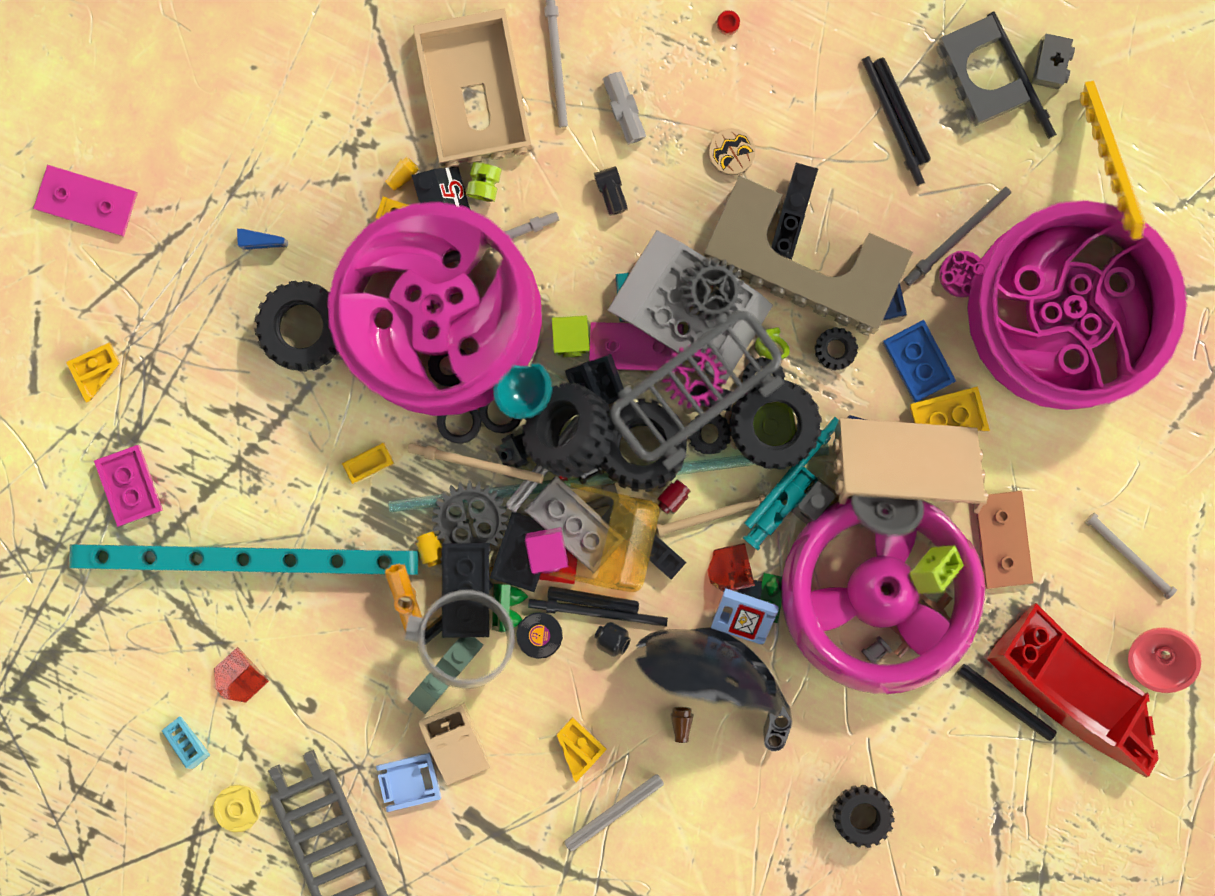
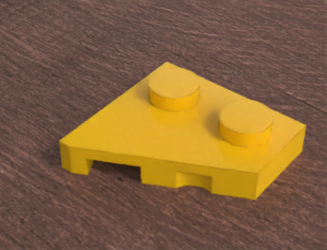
M574 717L557 733L573 780L577 783L607 748Z

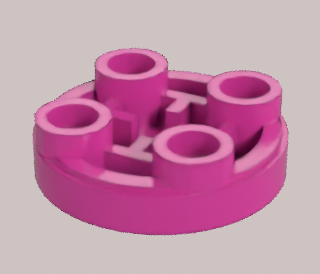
M954 252L945 258L940 266V283L944 290L952 296L959 298L969 297L976 292V286L971 282L974 274L978 276L984 274V272L978 273L976 271L978 265L982 264L986 270V264L980 262L981 258L972 252ZM970 285H972V286H973V292L969 294V292H970Z

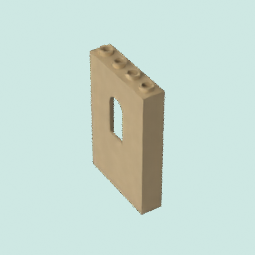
M505 8L414 25L415 39L440 165L446 168L458 167L459 163L467 161L468 164L480 163L483 158L491 157V160L502 159L505 157V154L514 153L515 156L527 154L528 150L532 149ZM484 84L491 117L490 124L486 129L474 130L468 124L461 88Z

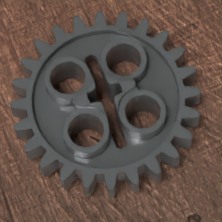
M471 480L468 481L467 487H464L461 481L458 484V489L450 485V494L443 491L442 497L444 500L440 498L436 500L440 507H433V512L438 514L432 516V521L437 522L433 526V531H440L437 534V539L445 538L443 543H489L490 551V543L495 546L498 545L496 537L503 539L504 534L500 530H507V525L502 523L508 521V516L503 514L507 511V507L500 506L503 503V498L495 499L497 491L489 493V485L481 489L479 481L476 487H472ZM464 499L467 500L470 517L474 518L473 527L477 537H473L470 521L466 519L467 510L463 503ZM479 500L484 503V507L476 509L472 506V503ZM453 506L459 507L462 512L458 515H454L449 511V509ZM486 522L491 527L488 530H481L478 525ZM463 528L467 530L468 534L466 536H459L456 530Z

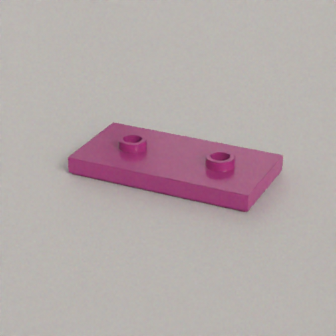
M47 165L33 209L124 237L138 192Z
M591 322L589 361L611 354L617 370L657 371L666 364V360L672 359L671 354L673 352L676 353L631 323ZM678 324L677 331L681 335L684 334V325Z

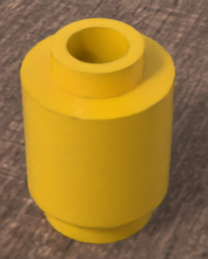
M434 531L416 537L418 541L416 546L422 563H428L429 567L442 563V546Z

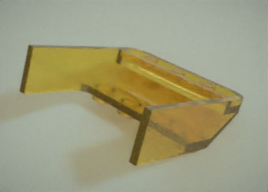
M570 482V488L611 497L614 501L612 515L596 578L563 571L550 572L549 575L620 591H639L644 584L660 514L658 505L651 500Z

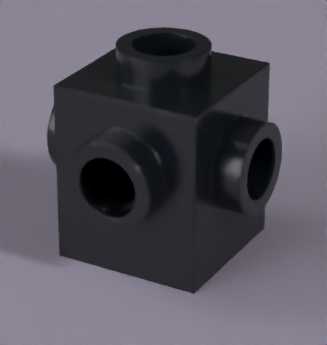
M512 433L501 439L503 444L497 446L495 450L503 465L510 467L514 465L515 468H519L528 463L526 458L529 456L526 453V447L523 445L522 438L525 434L522 433L515 436Z

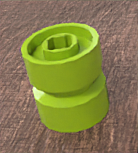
M472 163L470 172L472 181L468 182L465 195L481 201L495 202L498 190L495 184L499 183L502 169L489 164Z

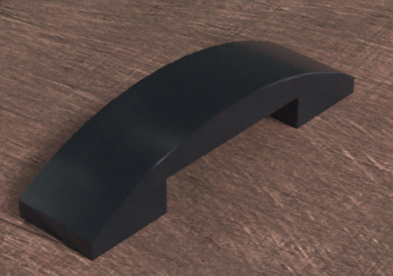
M618 500L601 517L669 579L672 580L687 563Z

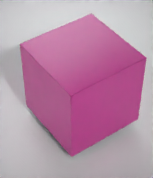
M561 527L526 534L525 539L532 573H550L568 566Z

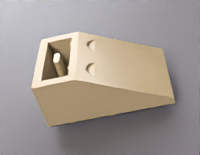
M465 702L421 719L418 722L446 785L490 768Z

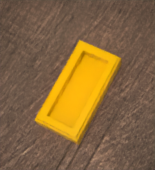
M381 443L342 463L352 484L395 464L385 443Z

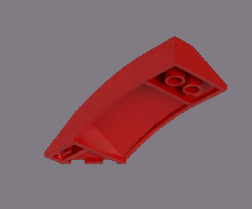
M1034 603L996 643L987 660L1033 704L1072 734L1138 774L1149 777L1159 760L1158 749L1154 750L1152 736L1155 735L1153 718L1148 714L1147 702H1150L1148 692H1143L1105 666L1069 636L1037 603Z

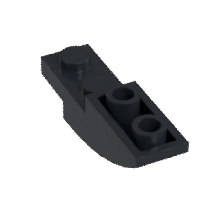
M798 162L795 163L771 245L773 251L791 260L818 172V168Z

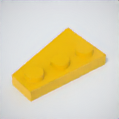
M978 386L909 404L914 423L977 428L978 431H990Z

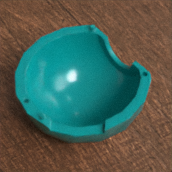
M531 364L530 366L513 365L503 378L494 385L493 392L495 402L503 413L512 418L524 419L532 418L543 411L550 401L553 388L551 377L541 364Z

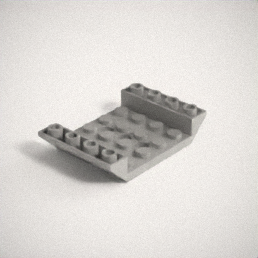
M656 230L607 311L626 323H631L679 354L680 347L686 349L688 345L694 343L716 326L714 322L707 321V315L703 320L698 319L699 313L697 315L690 314L689 308L684 306L689 302V299L681 298V295L687 294V290L680 289L681 285H688V282L682 278L683 276L691 277L687 269L693 268L696 271L694 263L700 262L703 266L702 262L705 257L682 242ZM709 270L703 273L702 276L712 281L719 277L721 273L716 270ZM728 281L723 288L727 296H729L730 291ZM697 282L695 292L696 297L699 301V297L702 294V289ZM744 283L738 286V290H744L745 293L738 294L737 296L743 300L741 304L734 303L738 308L737 311L750 312L762 324L773 305ZM713 286V291L711 294H716L714 290L716 286ZM712 299L704 307L714 310L721 307L723 303ZM739 320L730 328L747 349L756 333L746 321ZM682 321H685L689 326L688 332L684 335L679 334L677 331V325ZM725 330L712 340L711 343L733 371L743 352ZM707 345L704 346L701 353L705 354L706 349L709 347ZM711 351L708 356L712 358L713 352ZM692 357L696 363L700 360L698 357ZM706 362L703 370L714 378V371L710 364ZM722 366L719 367L718 370L722 371L725 370V368ZM726 371V375L719 376V379L727 381L730 375Z

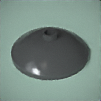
M852 496V507L860 522L870 530L882 535L901 536L908 534L920 524L923 517L924 506L922 500Z

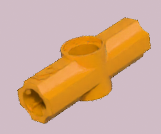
M395 564L385 569V575L394 598V608L399 613L406 633L409 615L423 617L416 599V591L411 585L405 565ZM406 597L410 599V601L405 602L402 601L401 598Z

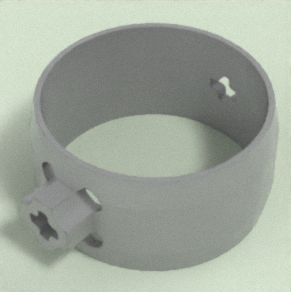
M471 590L455 591L444 595L429 607L423 618L409 615L404 639L418 643L421 661L434 678L445 685L461 689L476 688L496 678L511 659L515 643L514 628L503 606L492 597ZM469 600L481 603L490 608L501 620L507 636L506 654L501 665L487 676L474 680L452 678L437 669L429 659L423 640L425 625L436 610L450 602Z

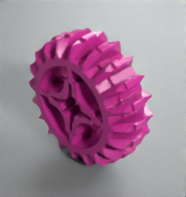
M683 347L679 348V352L684 350ZM710 348L706 349L705 354L701 353L702 349H700L691 357L700 358L697 365L701 366V370H703L706 362L710 364L714 371V383H711L719 393H722L723 389L717 386L718 383L726 384V380L719 379V376L726 375V370H718L719 367H722V364L714 362L717 359L715 355L712 358L708 356L711 352ZM674 352L671 354L672 358L677 355ZM679 365L673 370V373L677 371L686 378L685 389L688 393L696 385L709 388L706 383L695 380L690 388H688L690 377H687L688 374L683 371L694 373V367L686 368ZM670 375L669 378L662 379L663 383L670 382L671 386L665 388V391L674 390L675 392L671 395V400L679 396L678 405L680 406L684 400L688 401ZM711 390L701 396H691L699 407H701L700 401L702 400L706 406L710 405L708 397H711L714 401L717 400ZM688 401L687 408L690 409L692 404Z

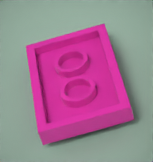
M135 445L94 460L117 527L163 511L140 445Z

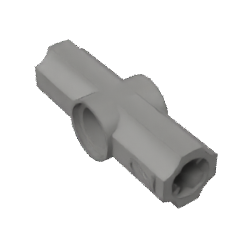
M615 72L604 77L603 82L611 100L610 105L614 117L620 123L627 144L636 143L646 138L644 128L638 116L639 111L635 99L629 93L622 72Z

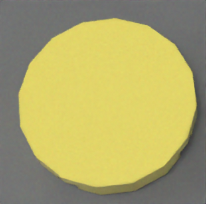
M241 784L231 785L222 790L216 797L213 806L214 817L221 827L231 832H243L251 828L259 819L261 812L260 799L250 787Z

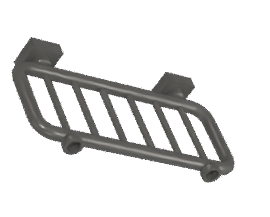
M736 311L729 316L724 313L713 321L716 324L715 327L633 389L627 386L618 393L620 399L612 405L610 419L640 459L655 461L665 456L666 460L663 463L670 470L688 456L683 448L677 450L675 446L759 383L762 387L758 390L763 397L768 396L784 384L779 375L776 377L771 375L781 364V352L754 315L747 311ZM737 321H746L771 353L772 361L763 369L759 367L730 327ZM725 330L758 372L743 384L711 343L712 340ZM706 345L738 386V388L722 398L691 357ZM687 359L719 400L717 404L705 413L673 373V370ZM667 374L670 375L700 415L686 427L683 426L653 386ZM647 389L652 391L681 430L666 442L634 401L635 398ZM629 403H631L662 444L652 452L645 451L620 418V410Z

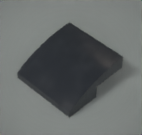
M611 354L564 370L569 384L576 383L589 389L608 404L620 399L618 393L624 387Z

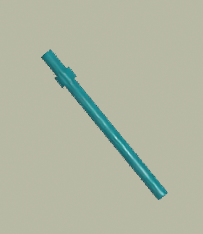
M834 417L824 430L821 431V436H818L816 442L818 444L815 449L810 451V456L805 460L799 461L798 465L791 467L748 517L744 524L749 529L757 523L821 446H825L830 441V436L835 431L839 419Z

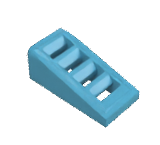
M179 716L161 730L185 768L194 769L210 756L205 746L182 717ZM181 727L182 731L173 736L172 733ZM186 735L188 738L179 744L178 741ZM192 743L193 746L185 752L184 748ZM196 751L198 752V753H197L195 756H193L192 758L189 757V756H191L193 753H195Z

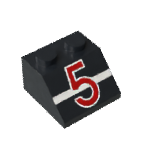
M459 167L437 168L412 175L419 204L441 202L470 209Z

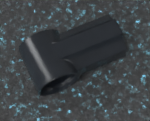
M614 166L595 172L596 184L599 192H602L609 216L627 211L628 207L621 189L622 183L617 167Z

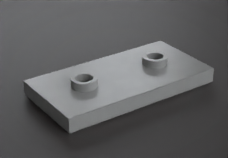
M557 476L548 483L524 510L545 530L561 527L565 548L593 574L625 540Z

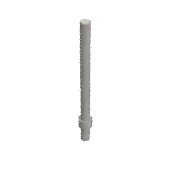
M546 0L544 11L545 18H548L559 128L568 127L557 24L559 11L555 0Z
M557 212L541 218L537 216L530 219V222L505 231V233L513 239L533 230L537 232L542 230L544 226L559 221ZM454 251L446 254L443 258V264L446 265L461 259L460 252Z

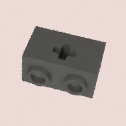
M1047 33L1041 38L1031 84L1060 89L1064 83L1067 84L1070 76V70L1067 69L1068 62L1072 61L1075 47H1072L1073 39ZM1052 58H1056L1057 66H1054V61H1051Z

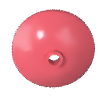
M1161 627L1147 630L1134 640L1129 650L1128 663L1131 673L1140 684L1156 692L1173 693L1189 687L1197 679L1201 670V654L1196 643L1189 636L1176 629ZM1168 651L1170 654L1164 655L1162 652Z

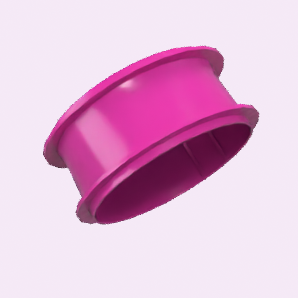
M1081 200L1057 203L1036 211L997 238L980 260L987 267L985 270L982 264L978 265L976 271L978 273L984 272L982 276L974 274L971 282L976 286V292L969 296L967 305L971 338L979 358L995 380L1014 395L1038 406L1061 410L1109 404L1135 394L1154 380L1174 355L1183 334L1187 309L1184 277L1174 253L1154 228L1145 222L1142 238L1132 239L1129 230L1124 228V216L1122 212L1118 211L1117 206ZM1100 235L1110 238L1123 249V251L1111 257L1102 270L1087 263L1070 262L1091 240ZM1025 271H1031L1037 276V286L1032 291H1027L1020 286L1019 277ZM1112 274L1119 275L1127 283V288L1124 292L1119 293L1111 289L1109 280ZM1077 278L1084 281V291H1078L1075 288L1074 282ZM970 285V292H969V294L973 292V286H972V285ZM996 298L1026 302V316L1031 331L1011 327L998 317ZM1072 303L1075 304L1074 309L1077 310L1075 312H1070L1071 307L1069 305ZM1050 306L1054 310L1055 319L1051 320L1046 317L1045 310L1047 307ZM1087 318H1091L1094 321L1095 330L1089 331L1085 328L1084 323ZM1113 332L1117 349V378L1103 385L1100 369L1092 348L1099 346L1107 340ZM1067 350H1075L1079 353L1080 363L1076 369H1069L1063 362V356Z
M441 202L412 204L386 213L365 227L346 248L334 272L328 298L329 322L338 352L351 372L384 399L408 411L431 416L459 415L484 407L494 401L493 387L513 365H529L537 349L542 326L541 295L533 271L510 236L489 218L466 207ZM493 248L499 252L502 259L495 279L481 301L478 290L468 277V274L482 260L487 249ZM449 251H458L461 254L460 264L454 269L446 268L443 264V258ZM382 271L403 272L404 274L396 281L389 299L364 293L373 274ZM414 291H421L420 299L416 302H411V294ZM461 293L463 300L459 304L453 305L451 303L452 295ZM434 304H437L440 308H437L434 314L431 309H434ZM382 310H389L393 314L392 324L387 329L377 328L375 325L376 315ZM432 327L440 329V333L435 339H429L428 331ZM468 338L475 339L479 344V350L472 355L462 356L459 351L462 341ZM416 351L428 355H445L449 353L452 368L464 384L445 391H439L427 377Z

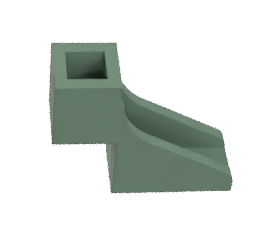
M475 637L459 638L435 667L442 673L456 678L484 645ZM429 673L409 696L408 700L426 714L449 686L438 681Z

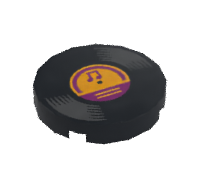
M535 612L526 616L520 622L516 632L517 643L520 649L527 656L536 659L547 658L553 655L559 649L563 639L562 627L558 620L551 614L544 612Z

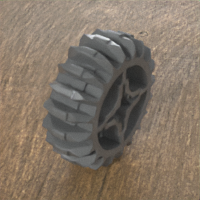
M704 258L703 266L700 262L694 263L696 271L693 268L687 269L691 277L683 276L682 278L688 282V285H681V290H687V294L681 295V298L689 299V302L684 305L685 308L693 306L690 314L696 315L699 312L698 319L703 320L707 315V321L713 322L714 316L717 319L722 313H725L727 316L731 315L729 309L734 312L738 310L734 303L741 304L743 302L737 296L738 294L745 293L744 290H738V286L743 285L744 281L736 280L741 275L740 272L732 274L735 267L733 264L726 268L727 260H721L718 263V258H712L710 264L709 259ZM709 270H716L721 273L719 277L712 281L702 276L703 273ZM727 281L729 283L730 290L729 296H727L723 290L724 285ZM697 282L702 289V294L699 297V301L696 297L695 292ZM709 285L716 286L714 288L716 294H709L711 292ZM712 299L723 303L721 307L714 310L704 307Z

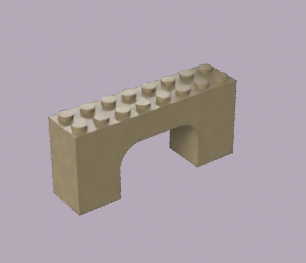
M739 176L705 250L704 257L710 261L712 258H718V263L721 260H727L726 268L731 264L735 266L732 274L734 272L741 273L737 279H740L742 276L749 279V284L757 288L765 286L771 289L770 293L783 298L785 295L792 298L791 302L800 307L808 305L814 308L813 312L826 317L828 314L835 317V322L844 326L851 324L857 327L856 331L867 336H869V333L875 334L882 323L913 252L869 233L864 240L851 271L839 277H830L777 254L768 243L767 230L778 208L782 194Z

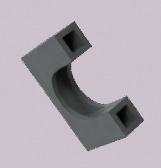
M992 15L947 34L937 42L938 54L941 59H945L948 66L946 67L947 74L951 80L954 79L957 86L955 89L960 101H964L967 108L965 109V114L969 122L973 121L974 126L1021 107L1030 101L1021 79L998 89L987 90L975 85L968 76L967 60L969 55L976 50L997 42L1001 37V33Z

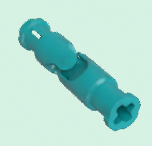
M803 467L757 521L749 534L743 536V539L758 551L761 543L768 535L771 536L783 519L805 495L804 491L812 481L817 480V477ZM784 500H787V503H786V505L784 506V505L782 504V502H783Z

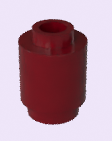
M676 479L657 498L659 502L657 506L667 515L670 512L675 514L689 498L688 494L691 491L681 481Z

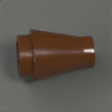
M675 707L673 708V713L670 714L675 742L687 743L689 742V733L694 714H692L691 708Z

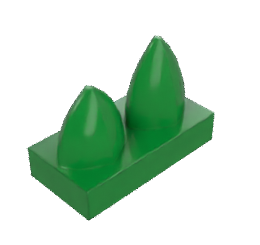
M763 573L760 600L778 606L779 610L773 622L778 623L782 605V576Z
M494 583L493 599L503 606L511 619L513 628H515L523 619L517 612L510 610V606L522 603L528 598V595L517 587ZM492 611V630L505 632L501 620Z

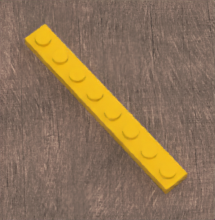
M1094 81L1085 82L1084 90L1080 93V102L1086 108L1087 122L1092 125L1093 139L1098 142L1099 157L1104 159L1105 174L1110 176L1111 191L1113 194L1116 193L1118 211L1123 213L1124 228L1129 230L1132 239L1142 238L1145 221Z

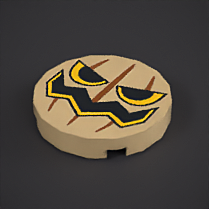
M728 128L720 131L713 138L709 147V157L712 165L719 172L738 175L745 172L751 166L755 158V145L752 138L746 132L740 129Z

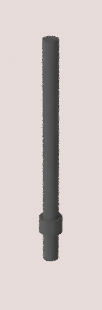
M1005 186L925 260H920L915 265L916 268L903 281L910 286L921 275L925 276L932 269L931 266L1012 193L1010 189Z

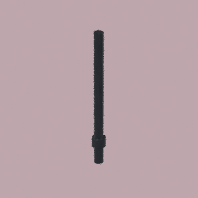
M993 11L987 17L992 15L1001 33L999 42L1017 78L1023 82L1030 98L1029 102L1035 112L1034 117L1037 123L1042 125L1048 139L1053 138L1057 134L1049 120L1051 117L1047 109L1043 108L996 12Z
M867 56L862 59V63L905 158V167L907 171L910 170L916 186L923 185L925 180L918 167L920 163L917 156L914 157L871 57Z
M529 598L528 608L546 610V613L553 614L563 612L667 627L668 617L559 603L557 600L552 599L544 601Z

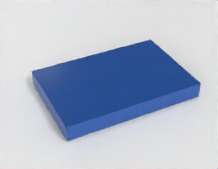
M925 320L882 341L914 403L956 382Z

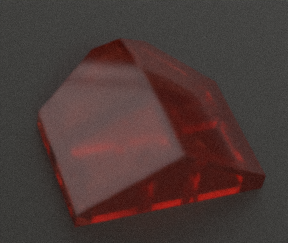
M745 543L713 551V556L707 570L710 584L722 592L725 591V588L733 591L755 586Z
M239 647L234 649L214 668L215 688L222 697L228 700L246 703L269 682L267 677Z

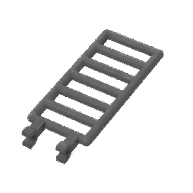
M314 749L303 755L312 777L289 787L280 764L270 768L268 772L278 790L270 795V801L311 896H322L318 888L319 885L363 866L366 867L371 879L332 896H355L371 888H375L378 896H388L333 769L322 771ZM326 780L329 781L333 793L290 812H285L281 803L282 799ZM336 801L338 802L342 815L295 835L290 821ZM347 823L352 836L304 856L299 843ZM356 844L361 855L360 858L313 877L309 864Z

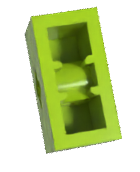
M955 546L931 547L909 574L918 594L938 593L944 591L964 565Z

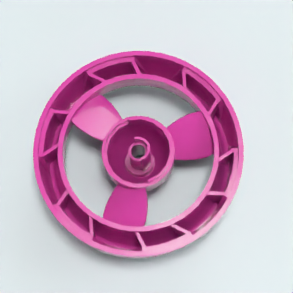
M852 496L847 498L845 504H840L839 500L828 506L819 518L805 526L792 545L785 562L781 582V601L785 622L790 635L804 657L823 675L836 683L850 689L872 694H894L914 690L930 684L950 671L962 659L973 643L985 603V580L981 562L970 540L964 536L961 530L941 509L930 502L922 500L924 506L923 517L920 524L912 532L901 536H886L875 532L877 556L864 561L854 570L849 578L847 588L829 587L811 592V582L817 560L826 545L842 531L861 524L852 507ZM917 531L931 540L936 547L955 546L964 565L953 578L954 606L949 622L935 610L918 603L920 594H918L909 574L912 568L905 563L914 546ZM881 586L888 589V596L881 593ZM855 616L863 623L872 627L889 628L896 625L906 643L920 656L899 664L883 665L868 663L842 651L828 638L824 631L838 628Z

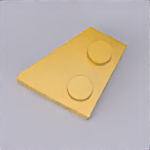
M109 342L66 363L87 403L92 400L119 366L120 361Z

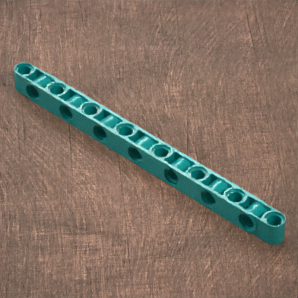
M70 545L69 568L385 574V569L381 568L378 562L379 558L384 555L390 559L389 567L395 564L405 565L408 575H417L418 551ZM101 551H105L108 554L106 563H102L99 559ZM149 551L155 555L153 564H149L146 561V554ZM196 552L202 556V562L199 565L194 564L192 561V556ZM242 553L247 554L249 557V563L246 566L241 565L239 562V556ZM288 554H293L296 557V564L293 567H289L285 562ZM336 554L343 558V565L340 568H336L332 564V558Z

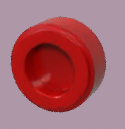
M731 10L723 11L717 19L718 30L725 35H732L737 32L740 26L738 14Z

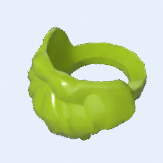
M780 328L766 329L771 339L782 347L783 354L781 357L784 360L789 356L790 348L786 341L779 337ZM758 337L755 345L756 353L760 357L765 356L767 359L772 360L771 353Z

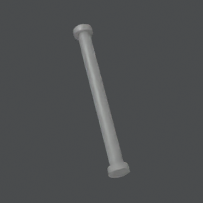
M1095 512L1086 519L1085 523L1095 528L1164 593L1163 596L1167 600L1176 593L1177 589L1174 586L1170 587L1098 519V515Z

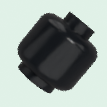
M613 622L605 624L604 627L599 626L594 636L597 639V648L613 657L619 654L623 655L631 641L628 631Z

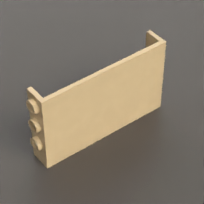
M848 418L839 419L835 428L833 453H836L837 458L834 463V473L838 474L835 490L836 494L839 495L840 504H845L849 495L973 503L974 513H979L983 505L987 503L988 493L984 490L985 470H982L981 465L983 451L979 448L977 428Z

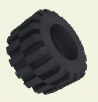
M855 785L849 791L844 790L842 792L843 795L837 797V804L833 806L834 815L832 816L837 831L848 843L854 844L856 847L861 848V846H865L866 848H871L872 844L876 846L881 844L879 841L888 838L886 834L888 831L892 832L893 827L891 824L895 822V817L892 814L894 810L889 800L876 788L867 787L866 785H861V787ZM859 804H871L876 809L874 823L865 829L855 828L850 822L852 810Z

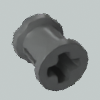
M880 636L876 638L877 640L870 647L861 650L870 663L877 664L884 655L892 652V649Z

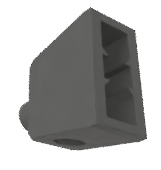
M817 477V480L807 489L805 495L791 512L805 524L815 521L836 497V491Z

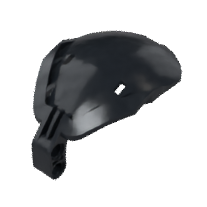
M711 627L691 630H660L640 639L636 647L646 646L645 656L635 660L640 670L653 683L671 694L702 699L713 703L732 702L740 708H752L768 712L763 728L765 747L770 751H780L784 748L792 727L791 708L770 670L744 643L727 633L712 629ZM727 678L730 679V680H732L733 682L737 683V685H735V684L731 683L730 681H728Z

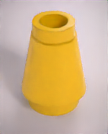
M406 156L403 160L400 159L385 182L395 191L410 181L412 175L416 174L420 169Z

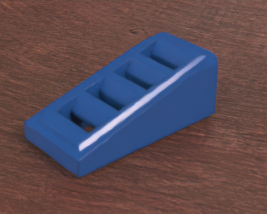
M237 228L238 246L243 250L288 246V241L283 237Z

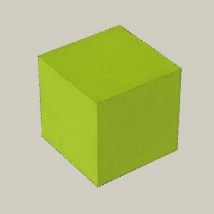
M587 315L552 318L555 355L580 357L582 356L581 354L590 353Z

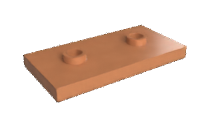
M1013 491L988 494L987 503L977 513L986 589L1033 584L1023 492Z

